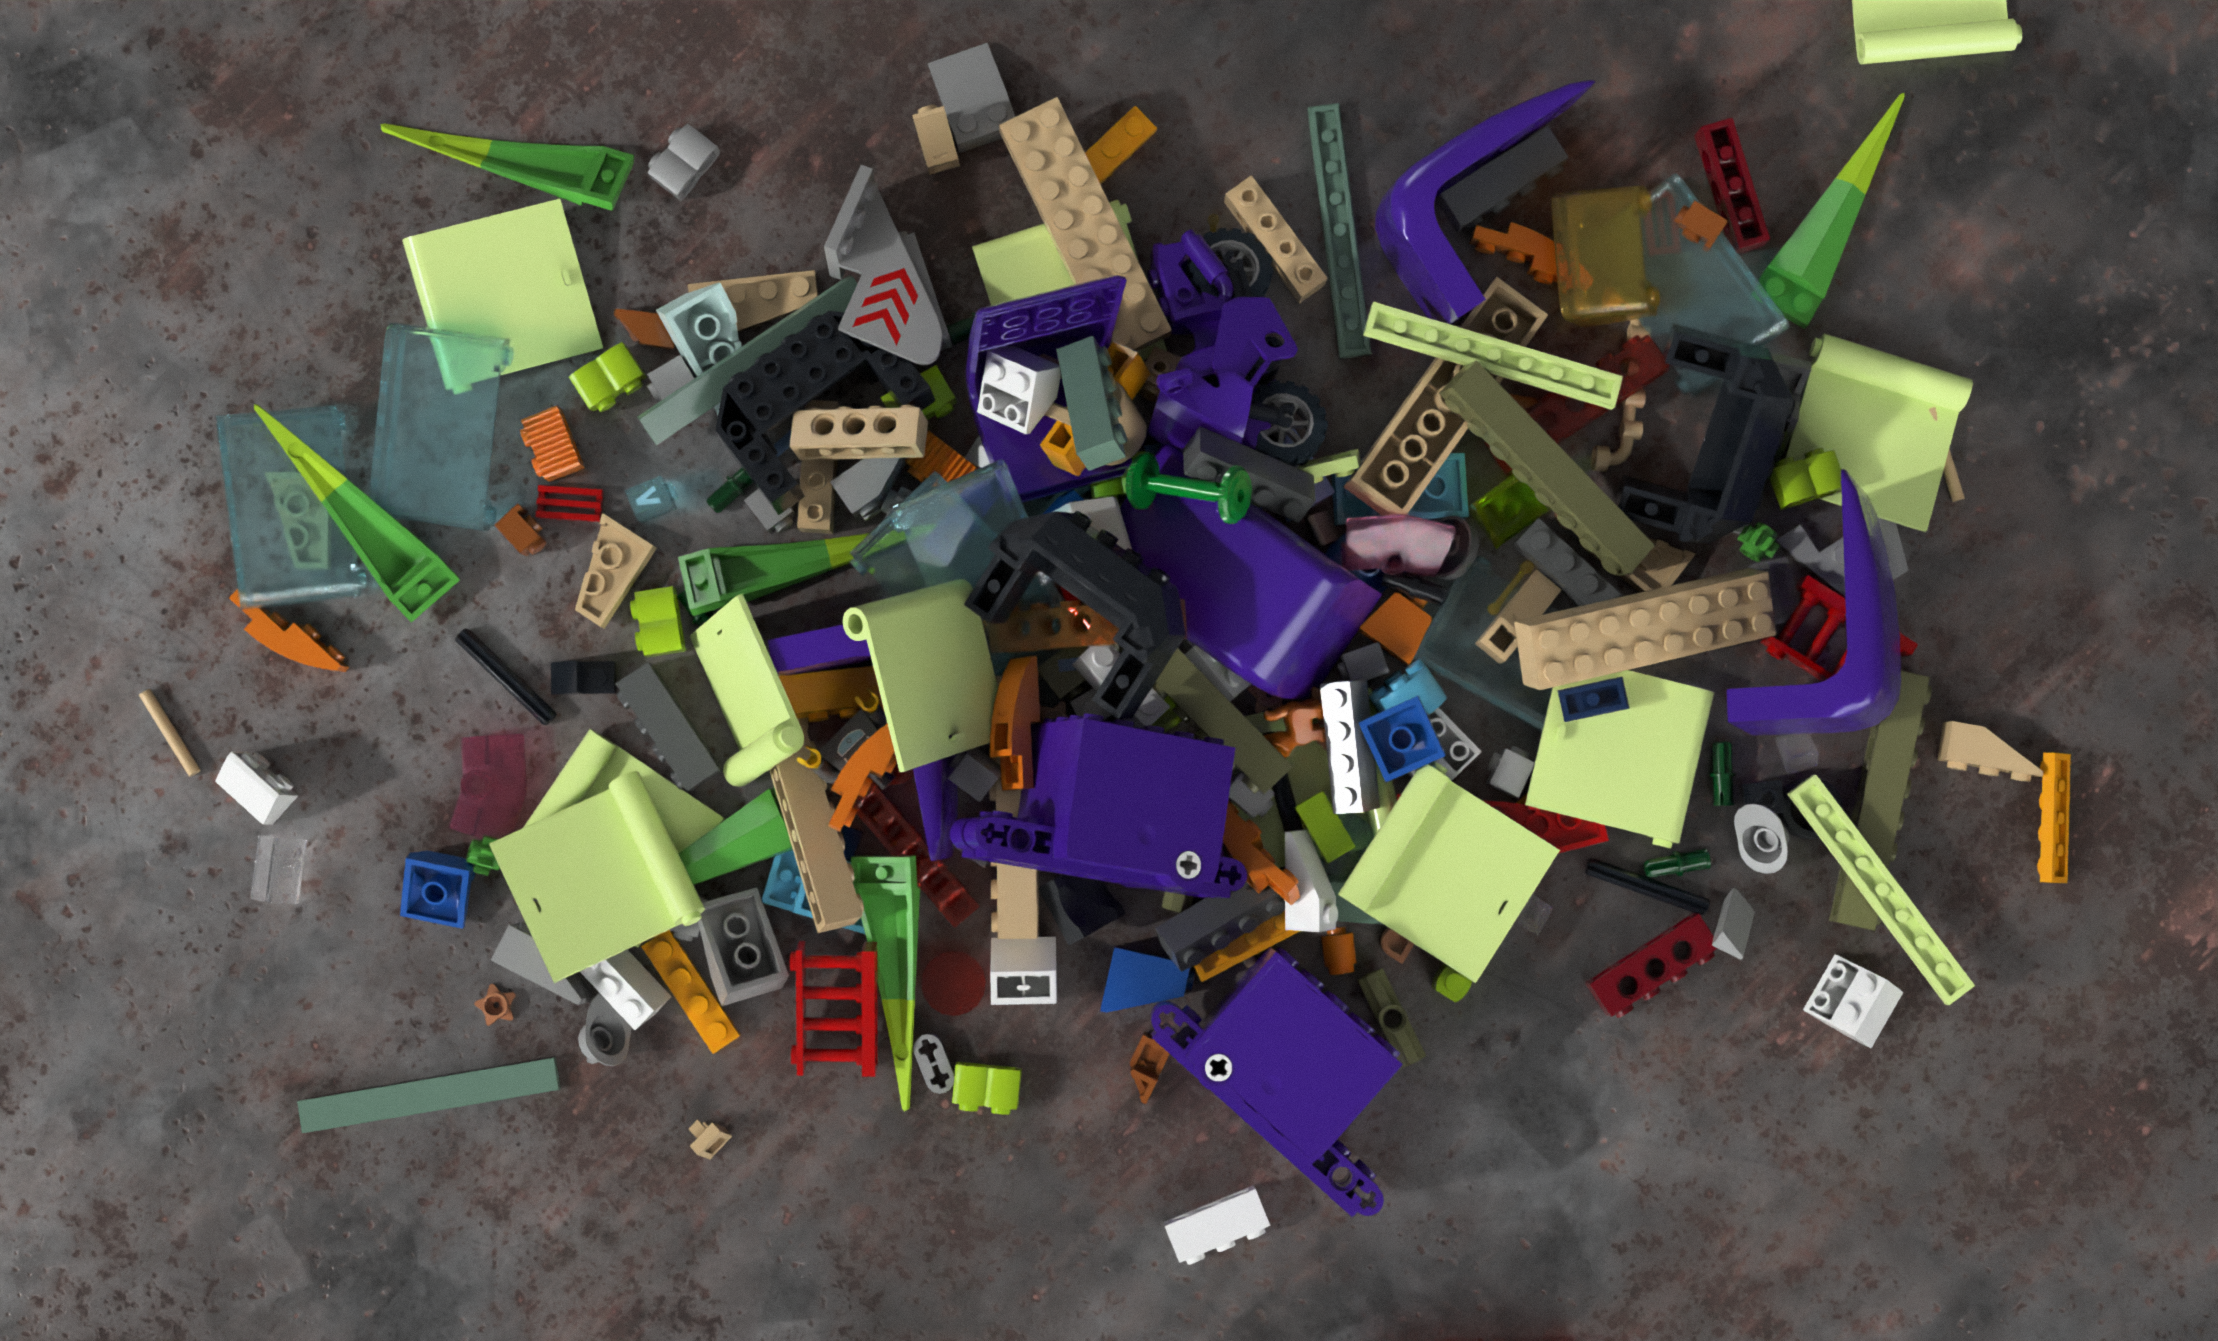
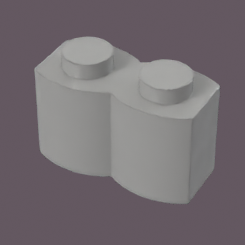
M688 123L683 128L678 127L672 132L668 139L670 143L668 148L662 153L657 152L648 164L650 178L680 201L691 192L700 177L712 166L720 154L717 145Z

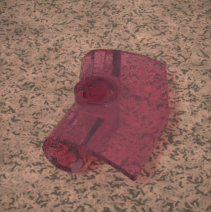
M1407 514L1347 518L1346 542L1341 543L1342 567L1348 571L1381 569L1384 573L1390 575L1406 571L1432 578L1439 571L1449 552L1456 533L1455 527Z
M507 734L461 738L463 777L460 782L461 792L448 827L480 839L487 836L498 840L514 832L527 793L524 735ZM476 777H481L485 783V788L480 794H475L471 787L472 781Z

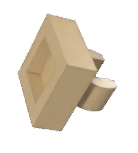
M697 1119L689 1128L691 1133L697 1138L690 1147L698 1156L711 1159L732 1137L725 1127L713 1122L708 1125L706 1122L702 1123Z

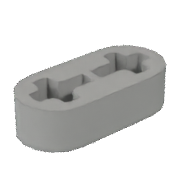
M932 1033L923 1034L914 1043V1055L928 1088L934 1093H946L954 1085L955 1073L941 1039ZM928 1039L929 1043L937 1044V1048L933 1051L936 1061L931 1062L927 1053L921 1054L920 1048L924 1046L923 1040ZM938 1064L942 1074L948 1073L949 1078L945 1081V1087H941L939 1083L933 1084L932 1079L936 1076L933 1068L934 1065Z

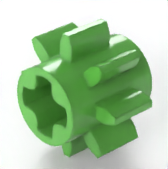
M1757 522L1754 527L1751 525L1745 526L1737 538L1743 542L1739 550L1756 562H1761L1763 557L1772 559L1780 547L1779 544L1774 542L1778 534L1760 522Z
M483 834L481 841L472 839L466 862L473 864L474 873L488 876L490 869L499 870L500 867L489 846V843L498 840L497 837Z

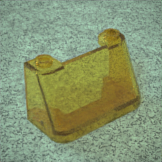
M1641 185L1569 191L1552 196V219L1559 303L1562 316L1566 321L1585 328L1658 315L1657 306L1660 305V293L1656 286L1653 287L1652 283L1646 280L1641 218L1646 217L1648 210L1652 209V198L1647 188Z

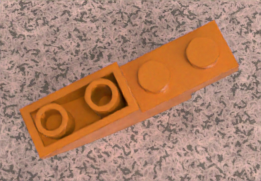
M1510 222L1505 233L1476 225L1472 232L1469 244L1476 246L1475 249L1485 254H1494V251L1507 255L1506 259L1516 263H1525V260L1529 261L1527 274L1533 275V279L1539 283L1552 284V281L1564 284V289L1574 293H1583V290L1589 291L1594 284L1595 279L1571 253L1556 242L1532 229Z
M237 589L229 597L233 603L252 619L244 630L272 651L304 665L325 670L346 672L350 668L343 662L345 656L331 644L327 647L319 640L322 635L308 623L304 626L293 622L287 628L290 623L276 611L271 614L263 606L266 601L252 589L249 592Z
M1037 656L1010 659L997 690L991 720L990 758H1000L1002 791L1034 788L1030 723L1040 722Z
M888 723L876 731L858 748L839 773L831 791L841 795L842 798L829 822V827L841 832L844 825L850 828L858 812V809L854 808L853 805L858 795L861 797L866 796L873 781L868 778L869 773L881 779L885 771L890 774L892 773L897 759L894 754L895 751Z
M1228 800L1222 843L1229 858L1240 861L1247 870L1246 882L1258 894L1267 886H1270L1292 906L1300 898L1297 887L1299 881L1288 869L1285 868L1281 871L1274 864L1275 859L1269 852L1263 849L1260 837L1262 832L1259 827L1250 819L1245 822L1238 816L1239 811Z

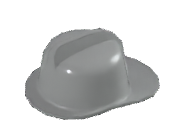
M1754 803L1746 804L1739 808L1734 816V826L1741 858L1747 866L1756 872L1764 874L1777 872L1783 868L1787 861L1790 841L1788 830L1776 813L1764 805Z
M600 993L591 1000L586 1024L579 1033V1047L587 1057V1063L594 1064L600 1062L603 1065L616 1066L621 1064L627 1057L632 1027Z

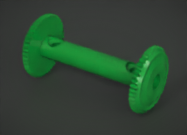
M1149 452L1140 453L1132 461L1128 469L1126 494L1131 505L1138 510L1147 509L1151 502H1153V499H1155L1156 493L1212 502L1218 501L1219 514L1223 522L1235 524L1244 517L1250 505L1252 495L1251 479L1245 468L1238 465L1227 470L1221 483L1160 474L1159 462Z

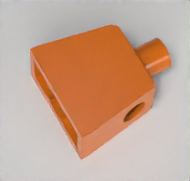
M1395 592L1361 625L1358 632L1374 643L1379 642L1383 650L1407 666L1413 660L1433 619L1422 610L1428 601L1419 598L1414 600L1408 597L1405 598L1400 593Z

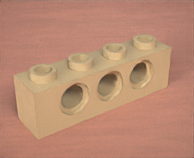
M1252 175L1225 194L1224 203L1246 233L1249 232L1256 236L1255 240L1261 242L1265 247L1266 253L1271 255V266L1299 304L1325 286L1328 279Z
M812 400L805 405V410L810 407L822 410H836L841 406L838 401ZM832 429L827 430L824 435L830 433ZM838 459L802 460L800 488L805 497L799 500L797 528L801 532L833 534L836 490L830 481L837 477Z
M902 405L899 408L870 406L868 409H853L842 406L836 410H822L810 407L806 410L796 411L793 414L790 448L799 460L924 457L928 421L921 409L912 405ZM895 427L892 432L886 433L890 428ZM864 428L860 433L855 434L857 430ZM832 429L830 433L824 435L827 430Z

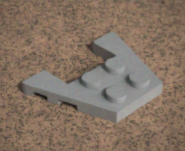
M1878 518L1894 580L1909 569L1896 523ZM1800 524L1774 541L1780 545L1779 548L1781 550L1784 549L1795 558L1796 562L1808 568L1820 578L1821 582L1845 598L1843 537L1818 552Z

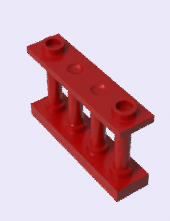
M1807 575L1801 577L1794 587L1795 590L1801 593L1799 596L1801 601L1777 639L1770 636L1763 638L1760 643L1767 647L1765 651L1772 657L1780 661L1785 658L1820 681H1826L1837 674L1845 664L1847 649L1832 673L1816 664V661L1839 624H1844L1846 621V602L1844 597ZM1819 604L1829 610L1827 612L1829 617L1803 656L1788 645L1812 606L1816 607ZM1900 633V656H1911L1918 644Z
M799 941L796 950L790 953V971H796V1045L791 1047V1064H797V1076L804 1075L807 1061L856 1062V1065H862V1077H875L878 1067L877 942H864L862 951L856 952V955H806V941ZM806 968L856 969V972L862 973V984H856V987L806 986ZM806 999L856 1000V1003H862V1015H857L856 1018L806 1017ZM807 1030L856 1031V1034H862V1046H857V1049L807 1048Z

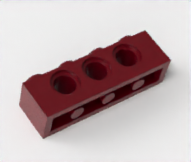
M1733 117L1701 126L1694 137L1718 215L1728 220L1723 231L1730 254L1734 256L1762 248L1770 240Z
M1691 913L1587 980L1585 984L1605 1015L1609 1017L1616 1015L1617 1018H1620L1634 1009L1632 1004L1643 997L1644 1001L1657 995L1661 991L1660 985L1668 980L1674 983L1688 974L1686 969L1697 962L1700 966L1714 958L1715 954L1713 951L1718 948L1712 946L1714 936L1700 914ZM1679 941H1684L1688 946V953L1682 959H1678L1674 954V947ZM1657 958L1661 963V971L1656 976H1650L1647 972V964L1651 959ZM1625 976H1630L1634 981V988L1628 994H1623L1619 987L1621 979Z

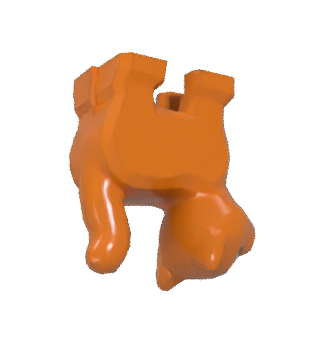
M1316 698L1306 699L1303 702L1291 701L1272 711L1266 710L1263 714L1264 719L1267 721H1277L1281 718L1284 720L1286 731H1277L1264 735L1284 758L1289 757L1296 746H1303L1316 740L1326 741L1325 727H1320L1319 723L1312 724L1314 718L1324 720L1322 704Z

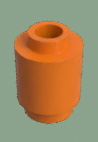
M1340 926L1334 930L1327 931L1326 935H1322L1324 965L1328 967L1329 975L1354 972V964L1357 963L1353 932H1346V926Z

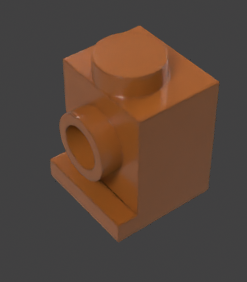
M1694 200L1690 208L1683 205L1674 222L1683 230L1681 233L1683 237L1695 244L1702 241L1705 243L1702 250L1708 252L1728 220Z
M517 503L494 526L520 554L526 557L530 553L535 555L547 544L545 538L539 533L543 528L530 514L525 518L524 515L529 511Z

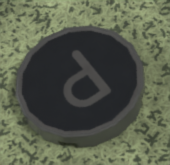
M1447 516L1438 520L1428 531L1422 546V563L1427 572L1441 580H1454L1461 577L1467 571L1465 568L1468 564H1473L1477 557L1479 538L1475 527L1459 516Z

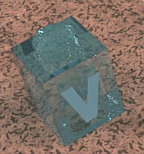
M662 476L625 490L634 515L640 523H645L677 509L674 501L679 499L672 481L666 482Z

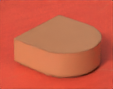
M1389 927L1382 932L1380 937V946L1383 952L1403 964L1414 943Z

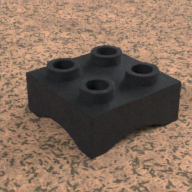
M1062 874L1038 887L1068 946L1126 914L1122 905L1110 894L1104 881Z

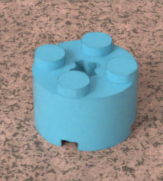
M1421 659L1409 665L1405 669L1406 673L1402 674L1398 670L1384 680L1387 685L1386 687L1383 685L1369 694V699L1379 712L1419 695L1426 713L1431 714L1447 699L1443 689Z

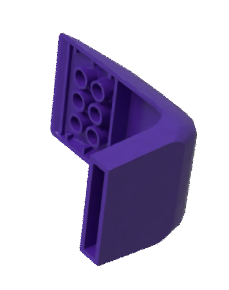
M1594 80L1567 84L1487 118L1410 166L1383 196L1375 218V230L1388 261L1427 318L1451 325L1486 300L1441 231L1435 217V198L1567 111L1596 83Z
M1111 275L982 307L976 312L969 338L966 366L967 390L974 422L1006 507L1127 475L1132 458L1121 464L1113 466L1104 465L1090 471L1085 467L1079 477L1054 466L1040 446L1057 421L1044 415L1030 434H1024L977 412L987 350L1014 345L1037 356L1046 354L1058 359L1056 349L1090 336H1094L1100 347L1105 346L1108 349L1127 281L1125 277ZM1060 378L1058 394L1054 402L1067 407L1063 381Z
M1170 444L1161 445L1154 455L1157 462H1159L1160 474L1192 478L1184 475L1183 453ZM1156 493L1155 499H1153V502H1151L1147 509L1138 510L1131 505L1128 497H1126L1120 506L1131 548L1145 558L1143 560L1145 565L1151 569L1157 567L1166 572L1171 577L1169 582L1178 588L1186 632L1185 637L1233 673L1271 695L1297 700L1309 699L1312 687L1314 686L1319 689L1320 684L1323 683L1383 595L1253 503H1250L1246 514L1240 521L1235 524H1227L1220 517L1218 501L1212 502Z
M1845 469L1841 470L1847 630L1845 664L1837 674L1826 681L1818 683L1727 689L1728 723L1752 736L1858 731L1876 726L1891 714L1899 700L1901 687L1900 633L1896 594L1877 513L1868 495Z
M843 625L768 640L771 660L777 673L781 675L838 670L872 664L867 639L854 641L846 634ZM957 754L913 769L931 861L951 857L955 847L950 838V830L958 819V786L950 781L948 777L953 771L949 764Z

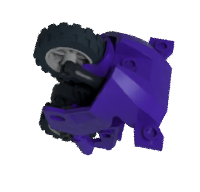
M1219 228L1217 232L1212 233L1210 231L1202 237L1200 234L1196 235L1190 229L1182 235V242L1163 245L1161 242L1153 244L1150 254V270L1147 271L1149 285L1151 289L1157 288L1160 297L1157 301L1170 325L1171 334H1192L1195 347L1192 353L1180 359L1175 371L1158 375L1156 384L1160 392L1150 424L1146 430V438L1142 445L1170 444L1183 453V448L1199 426L1293 467L1298 464L1303 466L1308 463L1309 459L1314 457L1321 447L1326 436L1328 421H1325L1327 414L1324 406L1321 407L1319 404L1320 399L1315 394L1312 396L1309 393V389L1303 385L1301 387L1296 386L1295 382L1292 381L1280 383V380L1276 381L1275 379L1283 359L1294 357L1298 348L1271 299L1265 297L1273 276V267H1271L1272 257L1269 253H1266L1262 243L1255 240L1256 236L1249 232L1247 234L1242 233L1241 229L1233 228L1232 230ZM1243 261H1245L1249 267H1244ZM1246 275H1252L1250 283H1248ZM1269 333H1277L1283 337L1284 344L1276 337L1265 336ZM1295 412L1301 416L1303 421H1293ZM1306 428L1305 436L1303 437V439H1301L1292 429ZM1288 436L1294 444H1283L1285 437Z

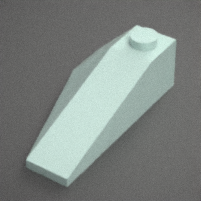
M719 282L686 293L656 310L695 378L742 347L737 331L736 311ZM720 403L713 407L717 415L719 413Z

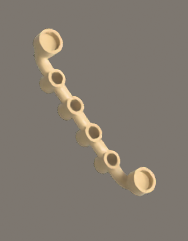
M1607 287L1604 295L1603 309L1604 312L1618 314L1621 308H1625L1630 314V325L1627 330L1628 354L1624 364L1626 379L1625 388L1622 393L1623 417L1619 427L1621 442L1620 448L1615 453H1610L1609 446L1595 445L1593 447L1591 469L1592 471L1606 472L1609 466L1619 465L1626 461L1632 452L1634 440L1642 438L1643 422L1636 421L1635 417L1636 408L1642 409L1646 400L1645 390L1638 389L1639 376L1645 377L1648 371V358L1640 357L1641 345L1649 344L1651 328L1650 326H1643V313L1639 303L1632 297L1623 295L1622 288Z

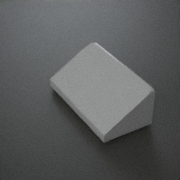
M1733 888L1723 901L1712 946L1741 960L1744 956L1755 911L1736 888Z

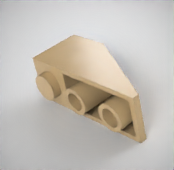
M928 105L920 108L918 114L912 116L929 175L960 166L944 106L937 108L936 105Z
M1536 569L1475 644L1499 664L1505 662L1518 647L1514 621L1543 615L1561 589Z
M1955 721L1943 722L1937 760L1947 762V768L1967 771V766L1978 767L1979 774L1999 776V771L2011 773L2010 779L2024 782H2031V777H2043L2041 769L1986 727Z

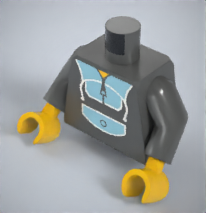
M867 688V691L870 693V699L863 703L858 696L855 697L856 703L862 709L819 750L808 745L805 746L811 753L807 761L797 757L798 763L811 768L826 783L834 784L839 773L858 748L876 731L887 724L886 715L879 705V698L869 688ZM885 771L882 779L869 773L868 778L870 777L884 790L897 776L893 772L890 774Z

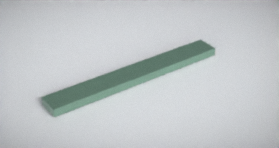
M1340 104L1311 106L1307 108L1338 356L1339 359L1371 356L1370 337L1363 336L1367 323V314Z
M848 275L637 416L652 441L658 445L721 402L723 387L728 384L729 379L733 375L746 371L754 365L756 359L762 354L771 353L778 348L787 336L797 334L803 330L813 317L823 315L827 311L845 312L857 286L854 277Z
M556 1057L304 1099L297 1101L301 1131L302 1133L556 1091L560 1090L561 1087Z

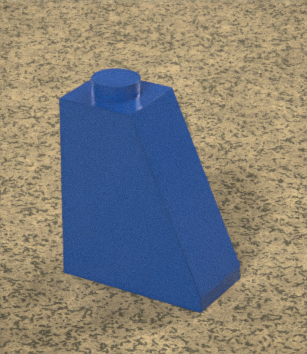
M1114 946L1100 1011L1107 1013L1184 997L1185 989L1192 990L1195 971H1191L1189 967L1180 972L1170 958Z

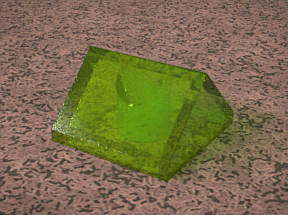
M1514 474L1468 507L1470 515L1496 549L1548 511L1546 506L1537 500L1535 492L1528 484L1519 481Z

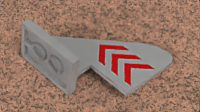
M860 165L824 245L829 275L831 277L842 280L846 270L861 274L838 330L916 364H931L939 357L943 340L939 319L878 190V183L875 182L873 168Z

